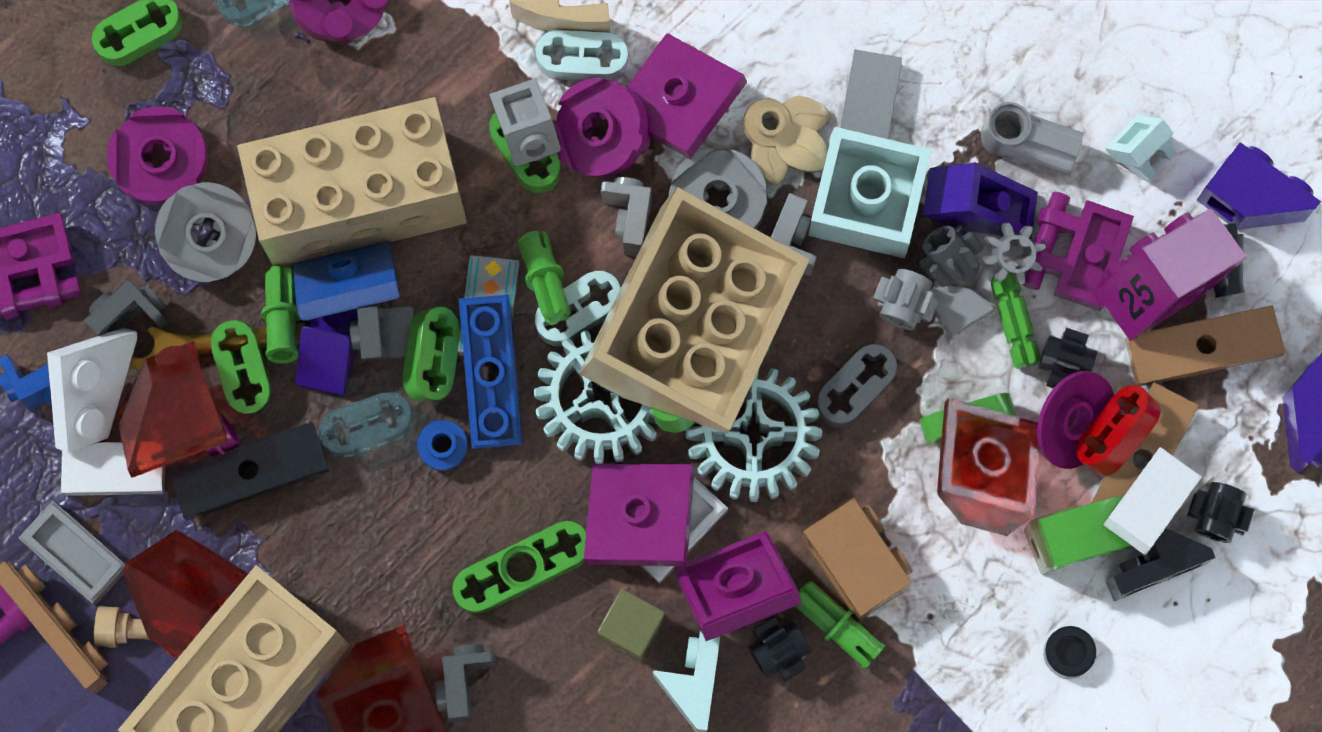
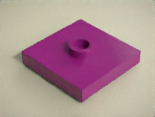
M666 33L628 84V87L639 96L645 107L650 137L691 160L747 84V80L744 74Z
M593 464L584 561L587 565L687 566L695 473L691 464Z
M767 531L688 561L687 566H676L673 568L677 581L705 641L802 604L798 590Z

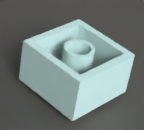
M834 127L808 236L905 259L932 149Z

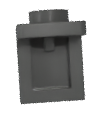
M129 280L114 293L109 291L97 298L89 308L90 315L83 320L97 336L126 328L142 312L161 330L170 325L161 314L167 307L165 303L147 285L139 291Z
M410 306L357 308L358 320L350 321V336L353 350H361V359L375 360L405 357L409 325L412 317L415 315L414 308Z
M483 644L457 646L453 648L454 655L442 657L444 680L435 681L438 711H447L448 719L451 723L472 721L467 670L497 666L494 651L484 652Z

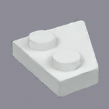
M121 328L47 353L55 447L69 453L109 437L136 345V331Z

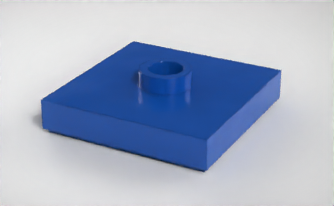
M389 241L293 263L296 305L300 320H311L400 297L394 258Z

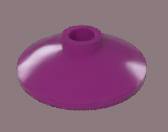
M1079 371L1060 381L1048 395L1039 415L1037 441L1043 457L1052 465L1062 469H1073L1084 465L1077 457V443L1085 430L1114 396L1111 385L1104 377L1090 371Z

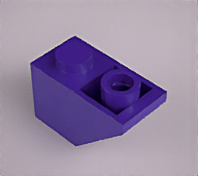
M1241 142L1197 198L1199 203L1207 209L1212 208L1216 215L1226 223H1236L1237 230L1305 222L1321 202L1313 196V189L1305 181L1296 176H1286L1273 166L1274 162L1268 154L1254 146L1248 148Z
M1322 353L1313 360L1282 397L1290 467L1297 473L1310 463L1316 468L1322 464Z

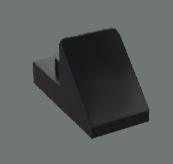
M1165 528L1147 552L1150 562L1146 563L1144 556L1140 555L1115 566L1118 575L1113 576L1106 584L1115 602L1205 566L1216 557L1212 548Z

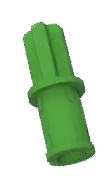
M538 231L528 232L518 241V247L527 269L525 282L527 287L535 292L545 322L555 325L559 321L567 320L571 313L561 284L565 277L564 271L554 259L548 234L542 231L539 237Z
M274 265L265 274L266 306L261 311V318L266 323V357L271 362L282 364L293 362L299 356L296 322L300 320L296 305L293 269L291 267Z
M809 581L798 591L802 604L795 607L826 634L823 638L825 641L828 642L831 638L859 663L863 670L869 666L872 660L886 646L851 616L854 613L852 609L846 612L814 582Z

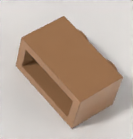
M853 498L804 530L801 539L847 608L853 610L854 613L852 615L856 621L860 622L907 591L912 583L907 575L913 571L902 552L897 547L889 550L879 535L884 528L869 505L861 508L855 498Z

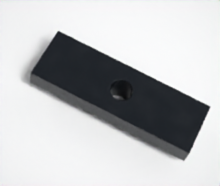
M312 421L228 450L223 455L217 454L168 472L183 518L189 521L327 473L330 469L316 427ZM250 465L258 466V473L253 479H243V471L246 467Z

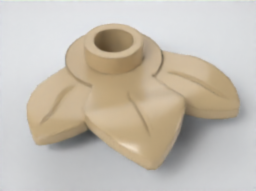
M794 96L783 103L775 99L763 98L755 101L746 109L743 116V129L747 138L753 143L751 159L761 170L765 181L773 186H777L786 175L788 167L803 172L823 171L827 157V148L821 135L816 131L826 125L831 118V114L825 106L808 97ZM764 114L771 115L774 118L776 124L774 130H768L763 126L762 116Z

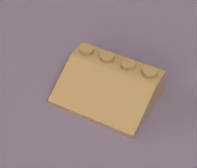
M677 187L661 206L579 374L625 399L728 433L810 259Z

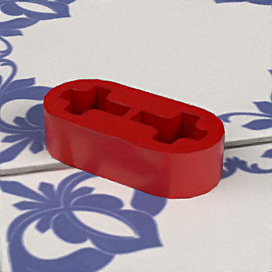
M1130 385L1119 390L1080 437L1076 448L1078 459L1094 474L1099 476H1108L1117 472L1157 424L1161 413L1160 404L1143 387L1138 385ZM1134 407L1139 408L1134 415L1130 413ZM1105 446L1107 448L1105 452L1099 454L1100 448Z

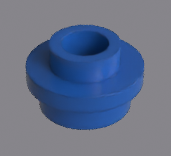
M438 420L428 424L421 431L418 437L417 449L420 458L428 467L438 471H447L457 467L464 460L468 451V441L464 431L457 424L447 420ZM441 436L448 437L452 441L450 449L444 453L436 452L433 449L434 441Z

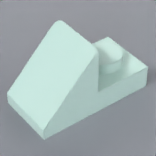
M701 630L699 638L689 637L685 667L694 668V676L653 671L655 680L695 732H707L720 643V636L705 641Z

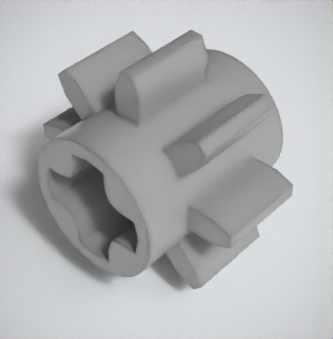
M1003 223L1001 228L1003 236L998 239L985 236L984 240L986 243L992 246L991 255L982 258L981 262L986 264L994 263L998 268L994 280L1001 282L1006 278L1008 272H1012L1017 284H1025V271L1028 269L1041 271L1043 269L1039 263L1035 262L1036 252L1042 251L1046 246L1045 244H1033L1028 239L1032 234L1033 228L1031 226L1023 227L1018 235H1014L1013 227L1010 223ZM1010 241L1013 246H1022L1024 255L1016 258L1017 266L1013 262L1004 261L1003 253L1010 250Z
M898 269L896 275L891 276V279L881 277L873 299L878 301L877 306L882 308L879 317L885 322L905 330H914L916 323H920L921 320L930 323L939 300L933 298L935 293L930 291L932 282L925 276L906 269Z

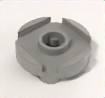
M714 148L702 149L697 151L691 160L685 158L673 174L669 196L679 187L707 202L709 200L707 193L709 188L714 187L717 191L726 188L730 191L726 199L728 206L724 208L714 207L754 229H757L762 222L767 207L766 182L759 167L745 154L735 150L728 152L725 150L714 151Z
M201 182L182 187L165 201L156 219L155 237L160 255L172 270L190 280L211 282L228 277L247 262L255 245L256 227L250 209L235 191L217 183ZM205 217L214 220L213 229L219 231L220 236L217 241L209 240L205 247H201L196 244L197 235L191 233V227L193 223L202 224Z

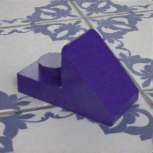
M357 308L311 319L309 327H302L296 386L345 397L357 350L352 348L350 336V321L358 320Z

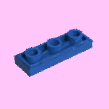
M510 295L459 299L472 449L522 445L523 436ZM488 362L495 363L499 368V376L492 382L487 381L482 375V368Z

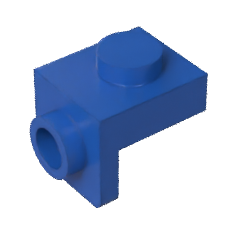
M8 354L0 357V364L4 370V373L0 374V384L11 402L19 399L30 411L44 403L52 406L48 364L24 376L18 364Z

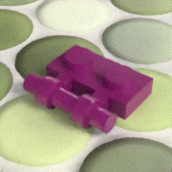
M1052 192L1047 207L1041 208L1036 222L1040 228L1035 243L1045 244L1046 248L1036 252L1035 262L1039 263L1043 269L1041 271L1031 269L1025 271V284L1022 285L1033 290H1039L1045 274L1055 275L1059 277L1054 296L1101 312L1104 304L1095 292L1110 279L1106 271L1119 261L1134 216L1086 200L1081 216L1077 217L1066 213L1071 198L1061 192ZM1059 233L1073 236L1066 258L1052 254Z
M61 213L0 228V316H3L5 320L20 317L23 310L47 305L51 309L63 306L66 299L82 296V288L77 276L61 281L58 280L57 268L75 264L65 218ZM39 274L41 286L15 292L12 280Z

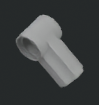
M1006 102L999 104L992 110L981 129L980 138L984 148L994 156L1003 158L1014 156L1069 175L1078 157L1084 133L1031 115L1025 107L1018 103ZM1007 121L1013 124L1018 134L1017 138L1006 139L1000 136L995 129V123Z

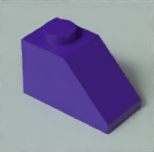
M976 162L933 167L929 170L923 215L954 229L958 225H962L969 232L1003 236L1002 224L1010 223L1013 227L1014 235H1018L1025 226L1033 228L1038 192Z

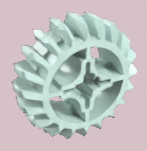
M587 330L582 331L581 342L583 346L576 348L573 341L566 338L562 341L564 351L567 354L565 358L553 351L548 354V361L556 368V371L547 368L539 369L538 378L550 386H540L534 389L535 399L549 402L536 409L537 418H554L544 427L545 435L551 437L563 432L557 442V447L560 451L567 450L573 442H576L577 446L574 454L576 460L582 461L586 456L588 448L594 449L595 464H603L604 450L613 449L615 461L617 463L622 462L624 458L621 446L628 444L634 454L641 453L642 446L637 436L640 434L646 440L654 441L657 433L648 422L657 423L650 407L643 404L637 416L629 423L620 406L623 397L615 393H610L612 411L608 405H604L600 400L588 403V400H594L591 380L580 375L579 372L594 343H591L590 333ZM576 371L584 389L582 394L573 400V406L563 412L560 405L562 388L571 373ZM593 382L594 385L596 386V388L599 387V388L601 389V391H603L604 393L610 391V390H608V389H606V388H604V387L598 385L597 383ZM591 418H601L616 431L604 434L591 433L577 427L575 423L579 420L583 423Z
M773 368L768 372L767 381L758 380V370L745 397V413L741 418L734 421L728 433L705 425L690 427L686 430V439L702 442L688 450L690 459L707 458L697 468L699 476H707L715 470L717 475L714 477L711 487L718 491L726 480L732 482L729 497L735 500L740 495L741 486L750 487V502L758 501L759 487L766 486L770 499L778 498L779 490L776 482L779 480L788 490H794L797 482L791 471L793 470L800 476L807 477L810 474L811 468L801 457L817 459L820 452L816 446L806 443V441H816L822 437L821 428L806 426L818 419L819 411L816 408L800 409L810 400V394L807 391H803L792 397L790 394L796 385V380L789 377L785 380L782 387L776 385L778 370ZM761 398L768 399L779 405L788 414L793 426H785L784 422L769 419L763 412ZM752 412H755V421L759 432L767 434V438L760 437L755 457L752 455V444L749 443L748 435L740 434L741 429L747 432L748 425L751 424ZM714 442H723L724 446H733L741 450L745 456L746 471L738 469L724 460L717 451ZM783 442H795L791 453L783 462L771 469L762 471V455L765 450L773 446H782Z

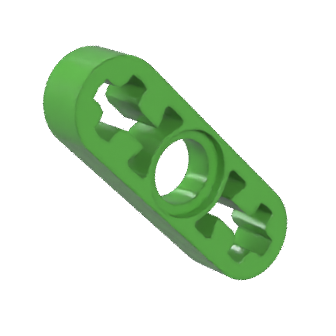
M562 521L465 568L456 576L453 583V596L457 604L469 614H484L581 566L585 562L586 531L575 522ZM562 533H566L570 539L580 538L581 542L575 546L577 555L568 558L564 552H560L550 557V561L555 567L545 571L543 558L534 546L544 542L545 551L548 552L559 545L558 536ZM518 554L531 556L537 565L534 576L525 582L515 581L507 573L509 561ZM498 565L499 574L504 584L510 590L500 594L499 586L495 584L484 591L486 600L482 603L477 604L473 597L463 598L462 594L469 590L467 584L469 579L476 577L480 584L494 578L488 569Z

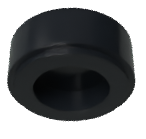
M1061 627L1054 631L1046 640L1043 649L1044 661L1049 670L1059 677L1066 679L1080 677L1095 662V642L1088 632L1079 627Z

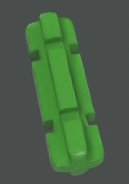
M1008 272L1006 278L1001 282L994 280L993 276L990 284L994 298L1000 301L997 309L1008 344L1012 343L1011 350L1009 351L1013 365L1016 369L1032 367L1039 363L1041 355L1037 341H1032L1031 339L1034 335V330L1024 296H1019L1020 290H1022L1021 285L1015 282L1012 272Z

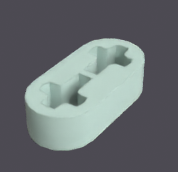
M549 31L542 35L535 48L537 66L540 71L547 77L558 80L582 81L589 78H601L614 81L623 75L628 65V51L623 39L616 34L608 32ZM554 45H563L564 53L579 55V57L565 56L562 58L560 65L552 64L551 56L544 54L552 53ZM609 47L612 48L613 56L620 58L612 59L610 67H601L600 59L585 57V55L599 56L602 53V48Z
M593 271L564 288L570 311L575 309L576 313L566 320L567 330L560 333L556 328H552L549 331L545 328L548 323L545 322L538 307L535 314V326L539 337L545 343L552 346H563L562 341L566 338L574 341L581 336L582 331H589L605 321L621 289L618 280L612 274L605 271ZM596 284L601 290L607 287L611 289L607 294L609 301L607 305L602 306L598 301H594L584 308L580 305L591 297L590 287Z

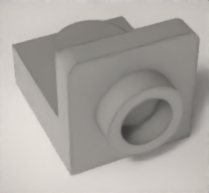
M536 78L489 94L515 166L542 159L561 150L551 115Z
M617 177L614 179V183L602 182L600 191L602 203L628 207L627 210H618L615 238L623 239L624 255L637 257L648 234L653 202L651 188L643 187V182L627 177Z
M789 193L771 238L809 258L810 261L803 274L811 276L817 257L791 246L792 243L801 246L809 229L811 218L804 216L808 200Z

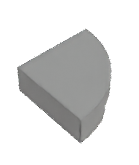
M945 286L930 290L935 293L933 298L939 300L934 313L950 338L988 316L994 310L992 305L983 296L965 287Z

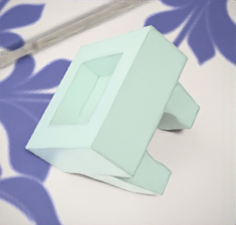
M1139 114L1105 147L1115 162L1124 164L1139 178L1151 180L1157 174L1154 168L1151 167L1149 160L1155 153L1160 158L1171 160L1176 154V150L1170 140L1174 132L1164 119Z

